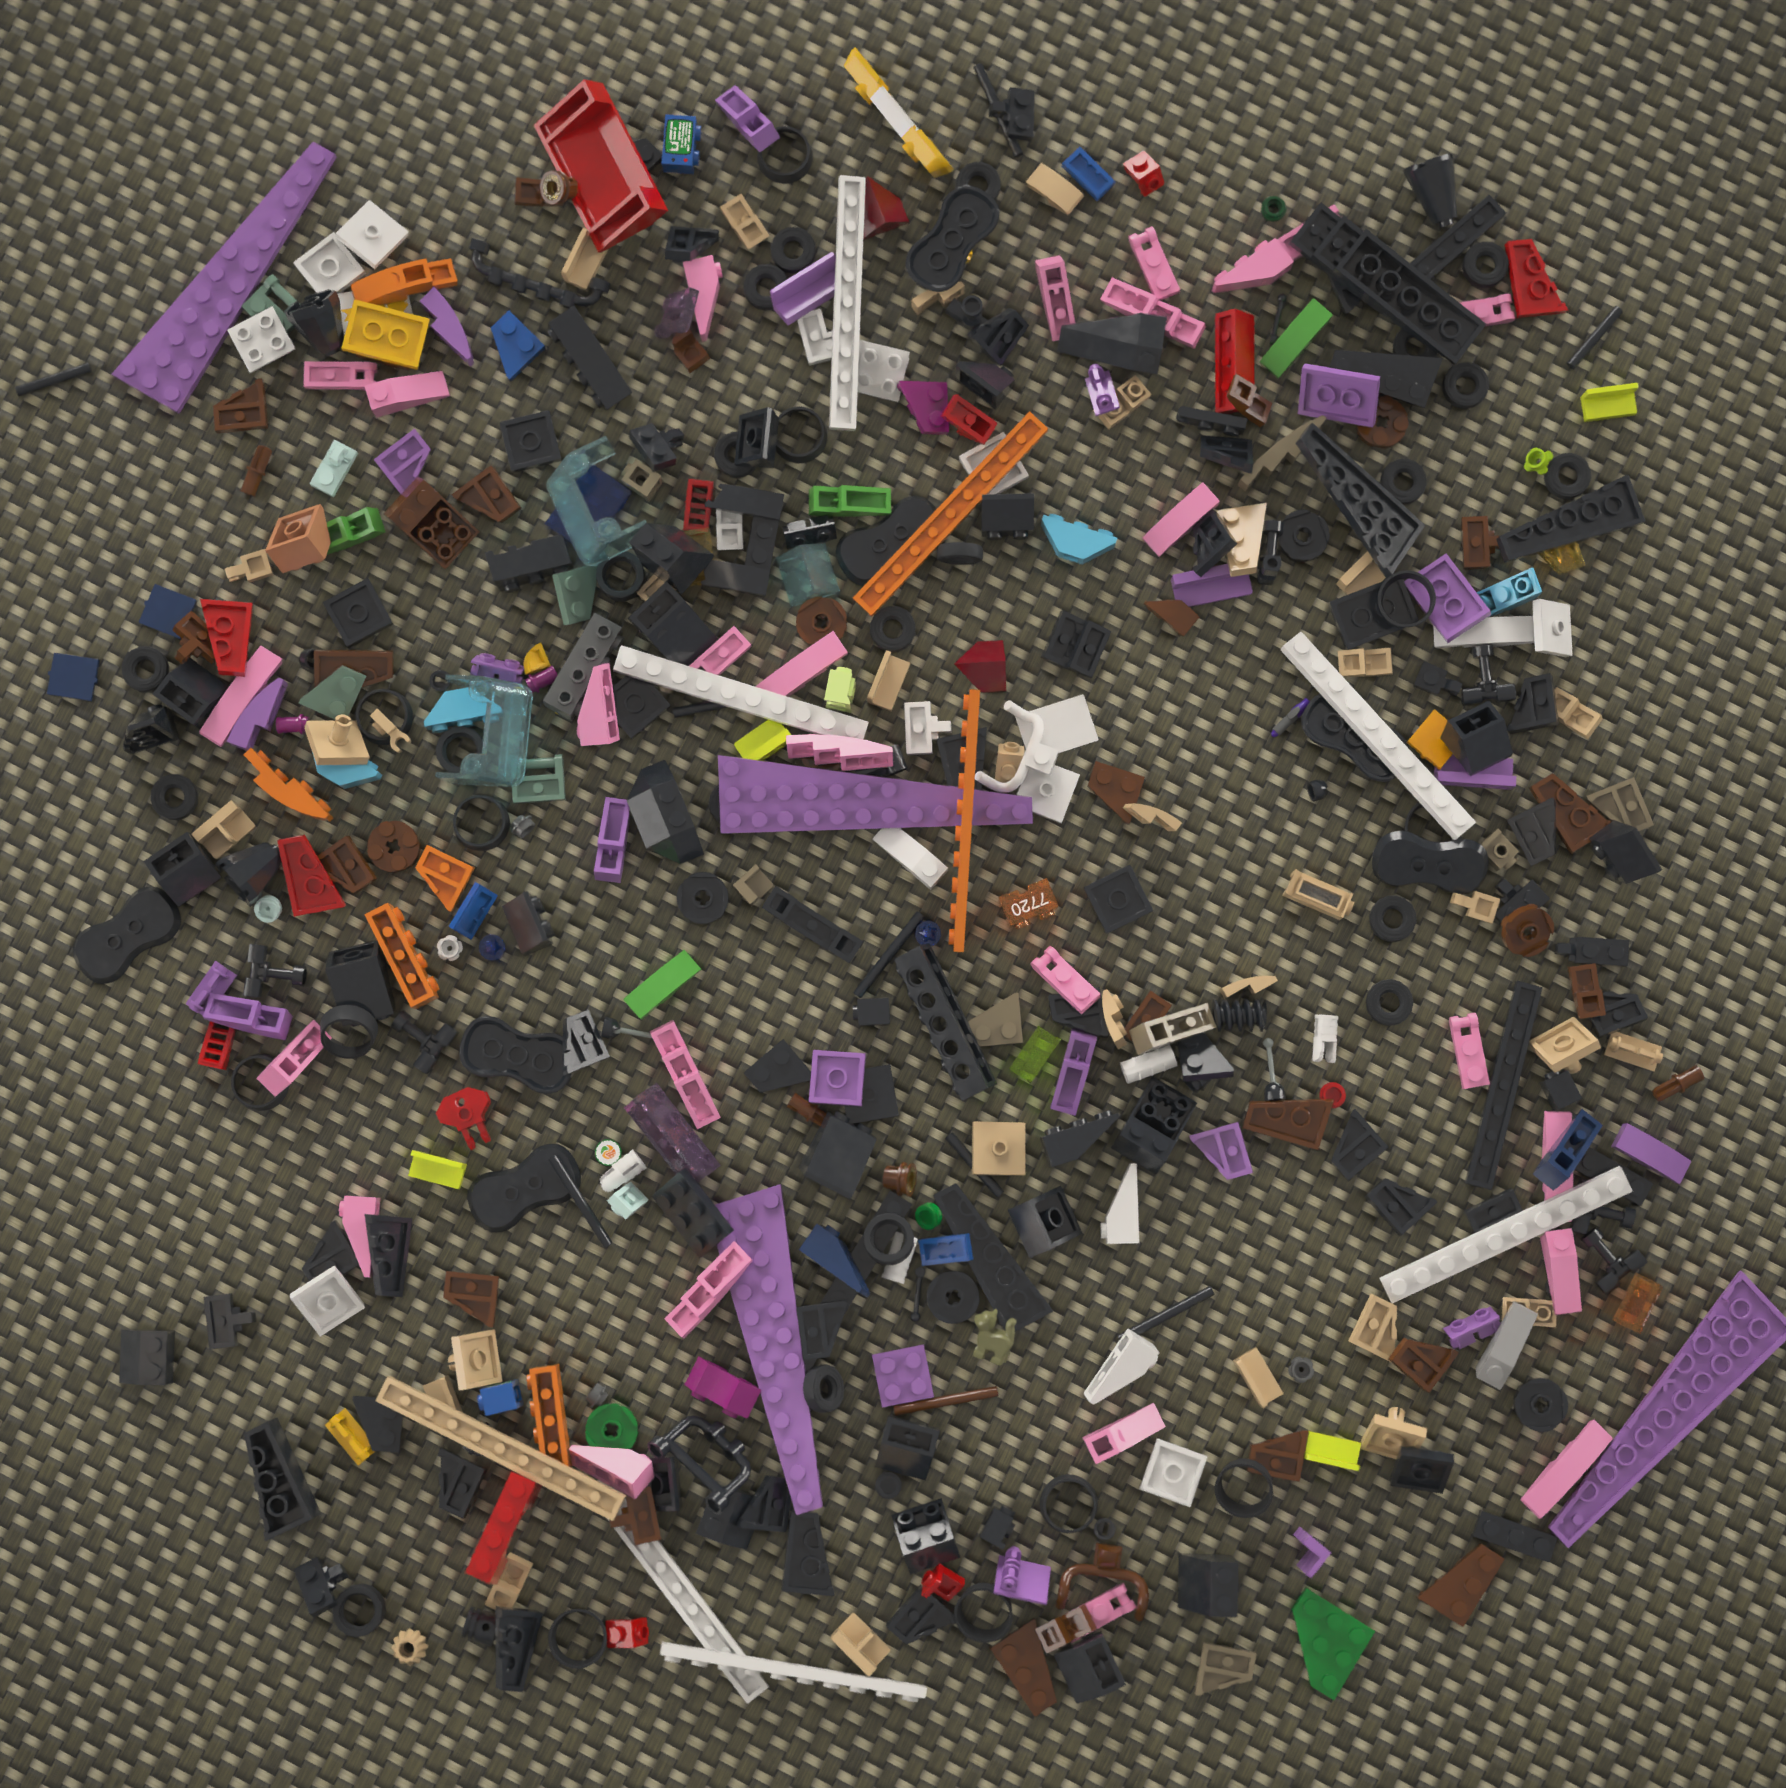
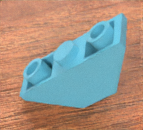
M1056 514L1043 515L1041 527L1059 558L1084 564L1115 547L1117 537H1113V533L1110 531L1099 529L1097 532L1088 529V525L1077 521L1073 524L1064 521L1063 517Z
M1530 568L1477 592V594L1490 609V616L1534 600L1542 593L1534 568Z
M467 687L445 691L424 720V727L432 730V733H441L447 731V727L456 725L458 727H472L473 722L483 721L484 724L495 723L499 721V717L505 716L504 711L498 705L473 688Z
M369 760L367 765H317L315 761L317 773L344 789L380 780L382 774L376 771L379 766Z

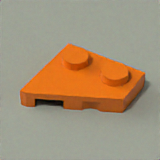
M426 845L415 867L444 904L445 908L452 913L475 869L429 845Z

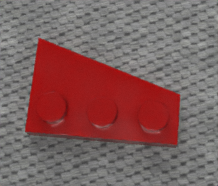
M1533 240L1507 241L1504 246L1509 260L1508 270L1517 318L1566 313L1568 308L1564 302H1561L1556 292L1558 289L1554 281H1550L1545 271V264Z
M200 599L219 675L245 677L253 611L252 603Z
M305 834L277 840L294 917L346 906Z

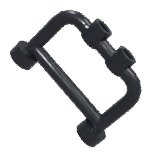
M695 1415L687 1416L663 1437L655 1436L647 1444L648 1450L655 1458L660 1460L670 1452L712 1492L705 1498V1503L713 1513L721 1514L728 1507L727 1500L747 1482L751 1475L750 1462L742 1454L745 1451V1446L738 1439L729 1442L723 1436L726 1433V1429L721 1422L715 1421L710 1424L702 1417ZM696 1426L700 1428L709 1442L716 1443L723 1450V1454L728 1460L735 1461L740 1466L741 1472L725 1488L674 1442L689 1427Z

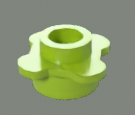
M1538 448L1531 449L1526 456L1525 470L1527 472L1536 471L1539 475L1546 474L1549 461L1553 459L1552 452H1544Z

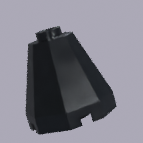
M327 289L304 297L305 301L301 304L296 301L284 311L288 321L318 353H325L326 356H330L340 351L339 347L343 344L344 339L340 299L336 290L331 291Z
M265 842L224 856L216 862L220 873L225 871L228 874L224 877L226 882L244 902L247 901V905L251 907L261 898L280 870L282 861L279 848L275 844L270 846Z

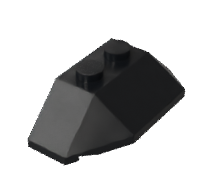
M663 760L641 769L628 796L627 804L646 849L678 864H683L703 856L704 852L696 829L666 761Z

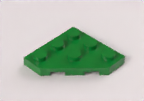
M1305 1587L1292 1608V1614L1308 1673L1309 1684L1332 1700H1335L1375 1631Z

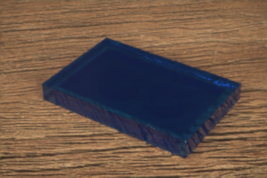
M590 462L547 519L545 525L557 534H562L564 539L585 554H588L632 495V492Z

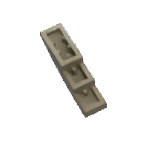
M1321 415L1278 441L1253 464L1252 473H1245L1237 486L1246 492L1260 472L1270 477L1284 458L1293 464L1302 453L1296 445V441L1311 423H1314L1320 429L1326 417Z

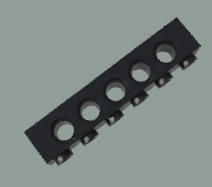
M930 943L920 945L895 958L897 973L904 979L908 987V996L915 1002L919 1010V1018L930 1033V1041L942 1058L941 1064L953 1081L952 1086L955 1093L963 1101L997 1085ZM919 970H921L924 974L923 981H921L918 977ZM930 993L935 997V1005L929 1000ZM941 1017H943L947 1022L946 1028H944L940 1023ZM952 1041L957 1043L958 1052L953 1050ZM964 1064L967 1065L970 1070L969 1076L966 1075L963 1071Z

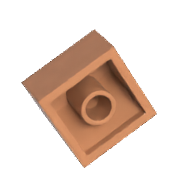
M319 504L278 518L265 551L282 573L291 570L296 571L312 563H320L326 558L331 541L322 505Z

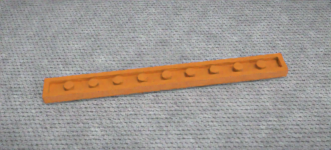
M1029 411L853 597V600L872 617L979 505L982 495H988L1048 432V428Z
M969 689V695L964 694L963 710H968L967 721H962L961 736L966 737V747L960 748V763H965L964 773H959L958 789H963V798L957 799L956 815H961V825H956L955 841H960L959 851H954L953 867H958V877H952V893H957L956 903H951L950 919H955L954 929H949L948 945H953V952H964L980 702V690Z

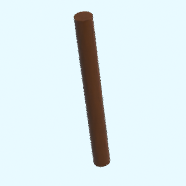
M997 1386L893 1405L894 1414L897 1416L998 1397L999 1395Z

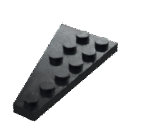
M1311 423L1296 441V445L1387 579L1394 573L1425 527V524L1314 423Z

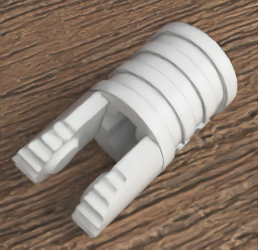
M1315 1015L1312 1056L1314 1062H1321L1323 1060L1325 1045L1326 1061L1328 1063H1335L1338 1016Z
M632 1149L630 1153L612 1164V1168L601 1176V1187L605 1192L614 1191L623 1183H628L629 1180L640 1174L647 1167Z
M895 1232L889 1255L897 1253L901 1249L904 1237L902 1233ZM914 1238V1247L910 1255L903 1262L885 1266L884 1273H882L883 1278L901 1284L905 1283L904 1279L913 1257L917 1238Z

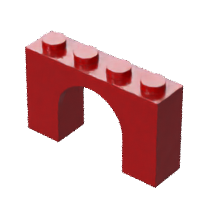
M511 1471L465 1573L489 1584H498L508 1562L505 1559V1555L512 1536L526 1510H532L542 1485Z

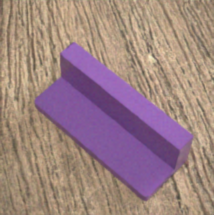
M833 252L770 290L774 311L787 325H790L834 297L836 255Z
M1228 564L1214 566L1202 577L1198 576L1194 571L1174 574L1171 578L1175 600H1182L1188 607L1252 594L1249 574L1231 577Z
M1453 754L1440 770L1434 766V777L1442 785L1511 790L1516 787L1517 776H1513V759L1507 758L1472 776L1467 773Z
M1299 1527L1293 1535L1307 1546L1309 1550L1296 1566L1308 1577L1312 1578L1331 1552Z

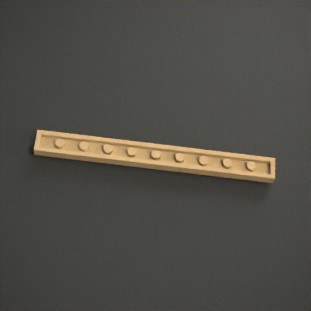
M391 1376L387 1377L376 1399L377 1402L611 1521L615 1520L626 1495Z

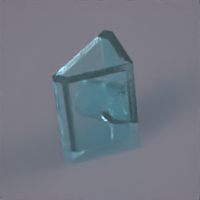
M825 543L799 545L776 557L791 607L803 604L813 597H826L840 593Z

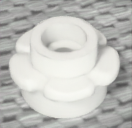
M452 935L440 939L437 944L438 955L443 960L449 959V961H454L463 950L462 943ZM448 946H452L451 951H448Z

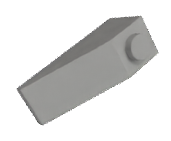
M1513 1301L1475 1367L1478 1379L1499 1390L1502 1389L1516 1364L1538 1314Z

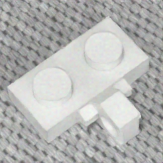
M930 701L904 703L906 754H933L932 740H937L938 734L952 733L951 721H938L937 716H931Z

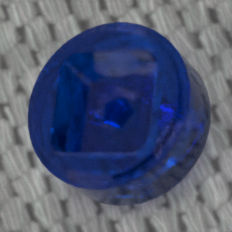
M924 921L917 926L915 937L920 945L930 943L931 947H933L940 941L941 930L935 922Z
M487 935L479 943V952L485 959L497 961L504 956L506 944L497 935Z

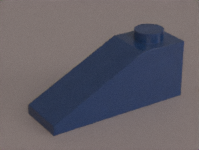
M1581 1109L1543 1157L1533 1175L1554 1191L1569 1179L1603 1125Z
M816 1224L799 1250L868 1298L870 1291L846 1243L838 1238L840 1232L828 1224L825 1228Z

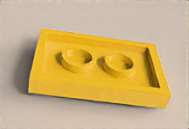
M354 299L342 344V351L418 370L430 319Z

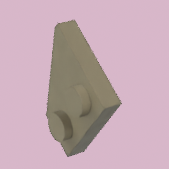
M1019 993L1010 995L968 1021L979 1047L1023 1043Z

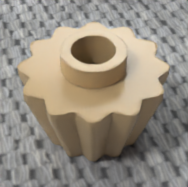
M409 1628L406 1632L400 1631L399 1636L393 1638L394 1644L391 1649L394 1651V1658L399 1659L400 1664L406 1663L408 1666H411L413 1663L419 1664L421 1658L426 1657L425 1650L428 1648V1645L425 1643L426 1637L421 1636L419 1630L413 1631ZM406 1643H411L414 1646V1651H407Z

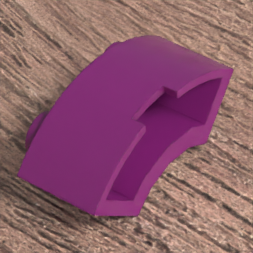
M699 1356L684 1384L692 1390L690 1395L704 1402L706 1398L723 1407V1413L735 1419L738 1415L748 1418L761 1392V1389L741 1377L739 1379L728 1373L723 1367Z

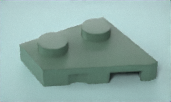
M598 563L552 575L564 625L574 624L591 618Z
M342 665L309 693L301 697L299 704L332 719H335L338 715L349 716L366 676Z

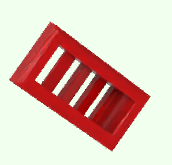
M688 479L683 530L709 533L711 509L705 508V504L693 503L692 497L712 501L715 481ZM693 487L708 489L707 494L693 492ZM691 508L706 509L705 514L690 513ZM690 518L703 519L704 525L689 523Z
M210 1021L197 1064L227 1070L236 1029L229 1027V1030L216 1028L217 1023ZM214 1033L227 1035L226 1040L213 1038ZM215 1043L224 1046L222 1050L211 1048V1045ZM209 1053L221 1055L220 1059H210Z

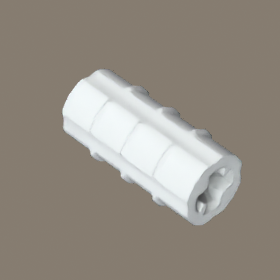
M1168 1045L1135 1058L1132 1057L1121 1062L1120 1066L1127 1084L1176 1067L1177 1061L1171 1046Z

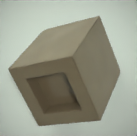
M754 865L733 886L752 907L773 888V883L757 865Z

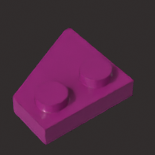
M899 381L897 388L903 392L908 402L907 407L916 418V424L922 434L947 435L949 433V422L941 417V414L948 405L947 382Z

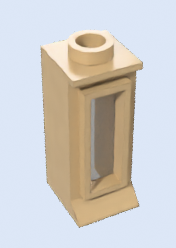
M1297 869L1291 873V880L1282 896L1338 920H1341L1344 915L1349 916L1354 902L1351 901L1352 893L1306 875Z

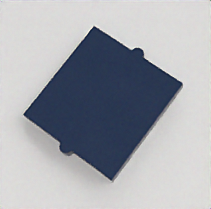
M155 584L148 601L144 602L146 606L138 623L182 639L172 631L173 627L190 611L193 612L197 600Z
M54 653L51 671L48 672L50 678L47 695L92 701L95 684L99 681L97 673L100 660Z

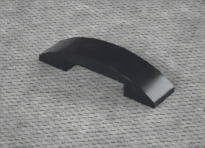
M777 886L774 887L762 906V909L849 964L863 943L856 936L832 923Z

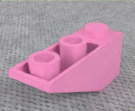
M1276 238L1269 243L1265 240L1255 248L1253 255L1250 257L1243 256L1234 264L1235 268L1227 272L1224 270L1214 278L1215 282L1212 291L1213 293L1270 285L1291 270L1294 261Z
M1153 1402L1082 1438L1094 1462L1098 1464L1163 1429L1165 1425Z

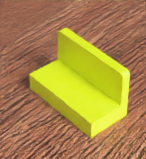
M1638 383L1587 389L1580 397L1584 422L1636 415L1637 408L1634 393L1638 389Z
M768 719L735 742L734 746L742 758L764 761L786 746V735L791 734L781 723Z
M412 1150L411 1156H413L408 1176L456 1189L461 1188L467 1166L466 1163Z
M1308 1431L1304 1458L1359 1471L1360 1466L1357 1462L1361 1443Z

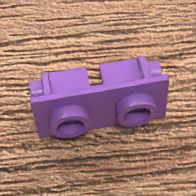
M1098 364L1091 365L1088 370L1089 377L1085 378L1095 416L1119 409L1120 405L1110 371L1104 372L1103 368Z
M487 653L476 655L471 660V663L477 664L472 665L470 673L475 676V679L493 683L495 674H499L498 684L512 688L522 686L523 677L519 675L524 672V666L520 665L519 661L512 659L501 661L495 659L494 655Z
M215 961L186 1002V1005L203 1016L210 993L224 995L237 975Z
M1491 1307L1482 1308L1473 1315L1453 1321L1449 1326L1444 1327L1443 1330L1450 1337L1449 1342L1452 1348L1462 1349L1476 1342L1473 1335L1475 1332L1478 1333L1480 1339L1494 1334L1501 1324L1499 1321L1500 1317Z

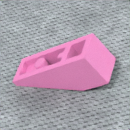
M713 255L683 262L702 342L707 341L720 288L718 278L723 277L720 263H714Z
M1060 255L1035 261L1040 292L1052 341L1059 340L1061 325L1075 323L1065 263Z
M443 371L389 378L365 385L371 410L377 418L450 396Z
M610 663L593 667L577 720V736L580 739L581 746L610 744L620 740Z
M314 1020L311 1021L256 1078L275 1097L289 1086L324 1048L320 1038V1025ZM325 1031L326 1036L331 1040L332 1037Z
M344 1196V1201H341L339 1205V1216L343 1217L342 1223L364 1277H373L364 1214L379 1215L380 1198Z
M1572 1228L1547 1231L1540 1237L1554 1314L1562 1315L1581 1312L1577 1253Z
M575 1445L569 1448L573 1466L633 1499H636L654 1478L652 1461L644 1454H638L629 1449Z

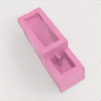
M1202 482L1153 526L1142 539L1160 557L1191 531L1193 526L1211 509L1214 510L1220 501Z

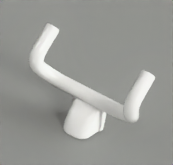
M1010 700L1004 704V709L1021 720L1033 723L1034 730L1019 768L1010 781L1002 783L982 771L976 773L975 780L1000 793H1009L1017 789L1023 783L1029 768L1050 776L1059 752L1056 749L1040 744L1044 732V722L1041 717L1022 709Z

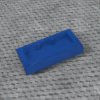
M1081 147L1074 151L1061 166L1096 201L1104 196L1116 182Z
M475 882L448 927L472 940L498 895Z
M969 1233L918 1240L922 1266L973 1260Z

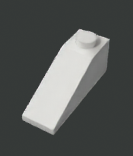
M881 828L872 839L930 890L948 871L947 866L901 828Z
M1137 1163L1129 1164L1107 1211L1105 1223H1100L1101 1239L1106 1238V1244L1139 1243Z
M1127 1329L1085 1390L1084 1395L1091 1404L1098 1403L1143 1376L1157 1362L1159 1351L1151 1342Z

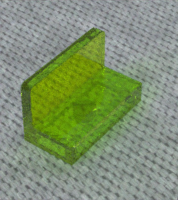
M1038 1026L1009 1070L1031 1084L1061 1039L1054 1037Z

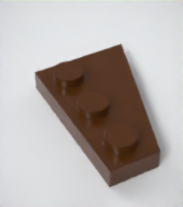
M314 650V688L342 665L366 676L362 687L391 679L394 676L393 651Z
M1553 773L1529 787L1538 804L1552 797L1555 798L1556 832L1570 854L1591 842L1590 837L1611 823L1610 820H1606L1600 815L1598 810L1592 805H1588L1577 796L1574 790Z
M1334 1100L1250 1101L1242 1128L1319 1150Z
M1480 1543L1459 1560L1452 1569L1441 1575L1434 1581L1435 1583L1416 1597L1464 1627L1505 1559Z
M1032 1618L991 1646L990 1649L1036 1717L1055 1704L1057 1700L1042 1644L1035 1630L1037 1628L1036 1622Z

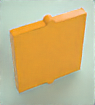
M1434 709L1406 743L1421 754L1420 757L1422 759H1427L1440 770L1452 756V752L1440 738L1448 720Z

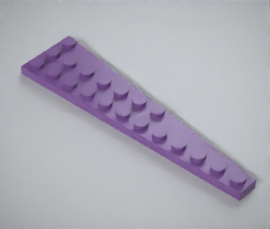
M312 142L122 361L112 375L180 414L229 334L227 330L234 326L242 313L243 308L241 306L253 295L337 158L336 155L317 143Z
M718 755L721 833L961 825V815H956L957 799L963 798V789H958V787ZM974 790L972 826L1033 824L1032 797Z
M779 1184L715 1205L734 1229L732 1233L717 1244L720 1255L735 1241L753 1260L731 1287L730 1292L759 1389H761L760 1394L796 1515L821 1508L823 1503L810 1407L807 1405L803 1394L806 1370L796 1309V1292L786 1227L782 1185Z
M1738 1271L1548 1526L1567 1548L1579 1539L1786 1341V1317L1742 1271Z

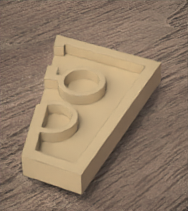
M1267 503L1216 510L1238 543L1225 555L1231 577L1257 572Z

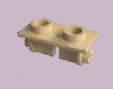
M1619 1032L1610 1034L1604 1053L1605 1056L1655 1072L1657 1063L1660 1064L1663 1058V1054L1660 1053L1661 1046Z

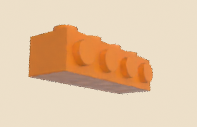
M386 903L364 914L410 1007L418 1009L439 998L436 991L440 990L435 978L428 976L425 970L428 964L422 953L417 954L413 946L416 944V940L410 930H405L402 924L405 918L399 907L394 908L390 903Z
M556 1364L529 1369L530 1374H527L528 1390H532L533 1401H530L531 1416L536 1419V1427L533 1428L534 1441L539 1443V1451L573 1468L569 1452L570 1444L560 1366Z

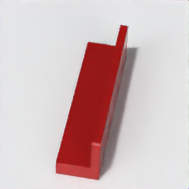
M1238 309L1215 314V412L1221 414L1239 412L1227 398L1235 374L1254 384V315Z

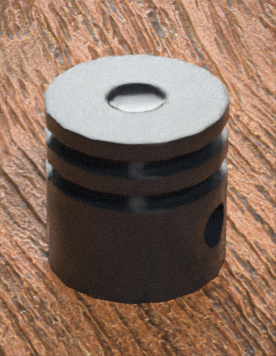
M472 1606L467 1615L461 1637L465 1639L467 1636L468 1640L474 1638V1642L493 1647L496 1640V1613L486 1610L481 1612V1609L475 1610V1607ZM490 1625V1629L485 1632V1626Z

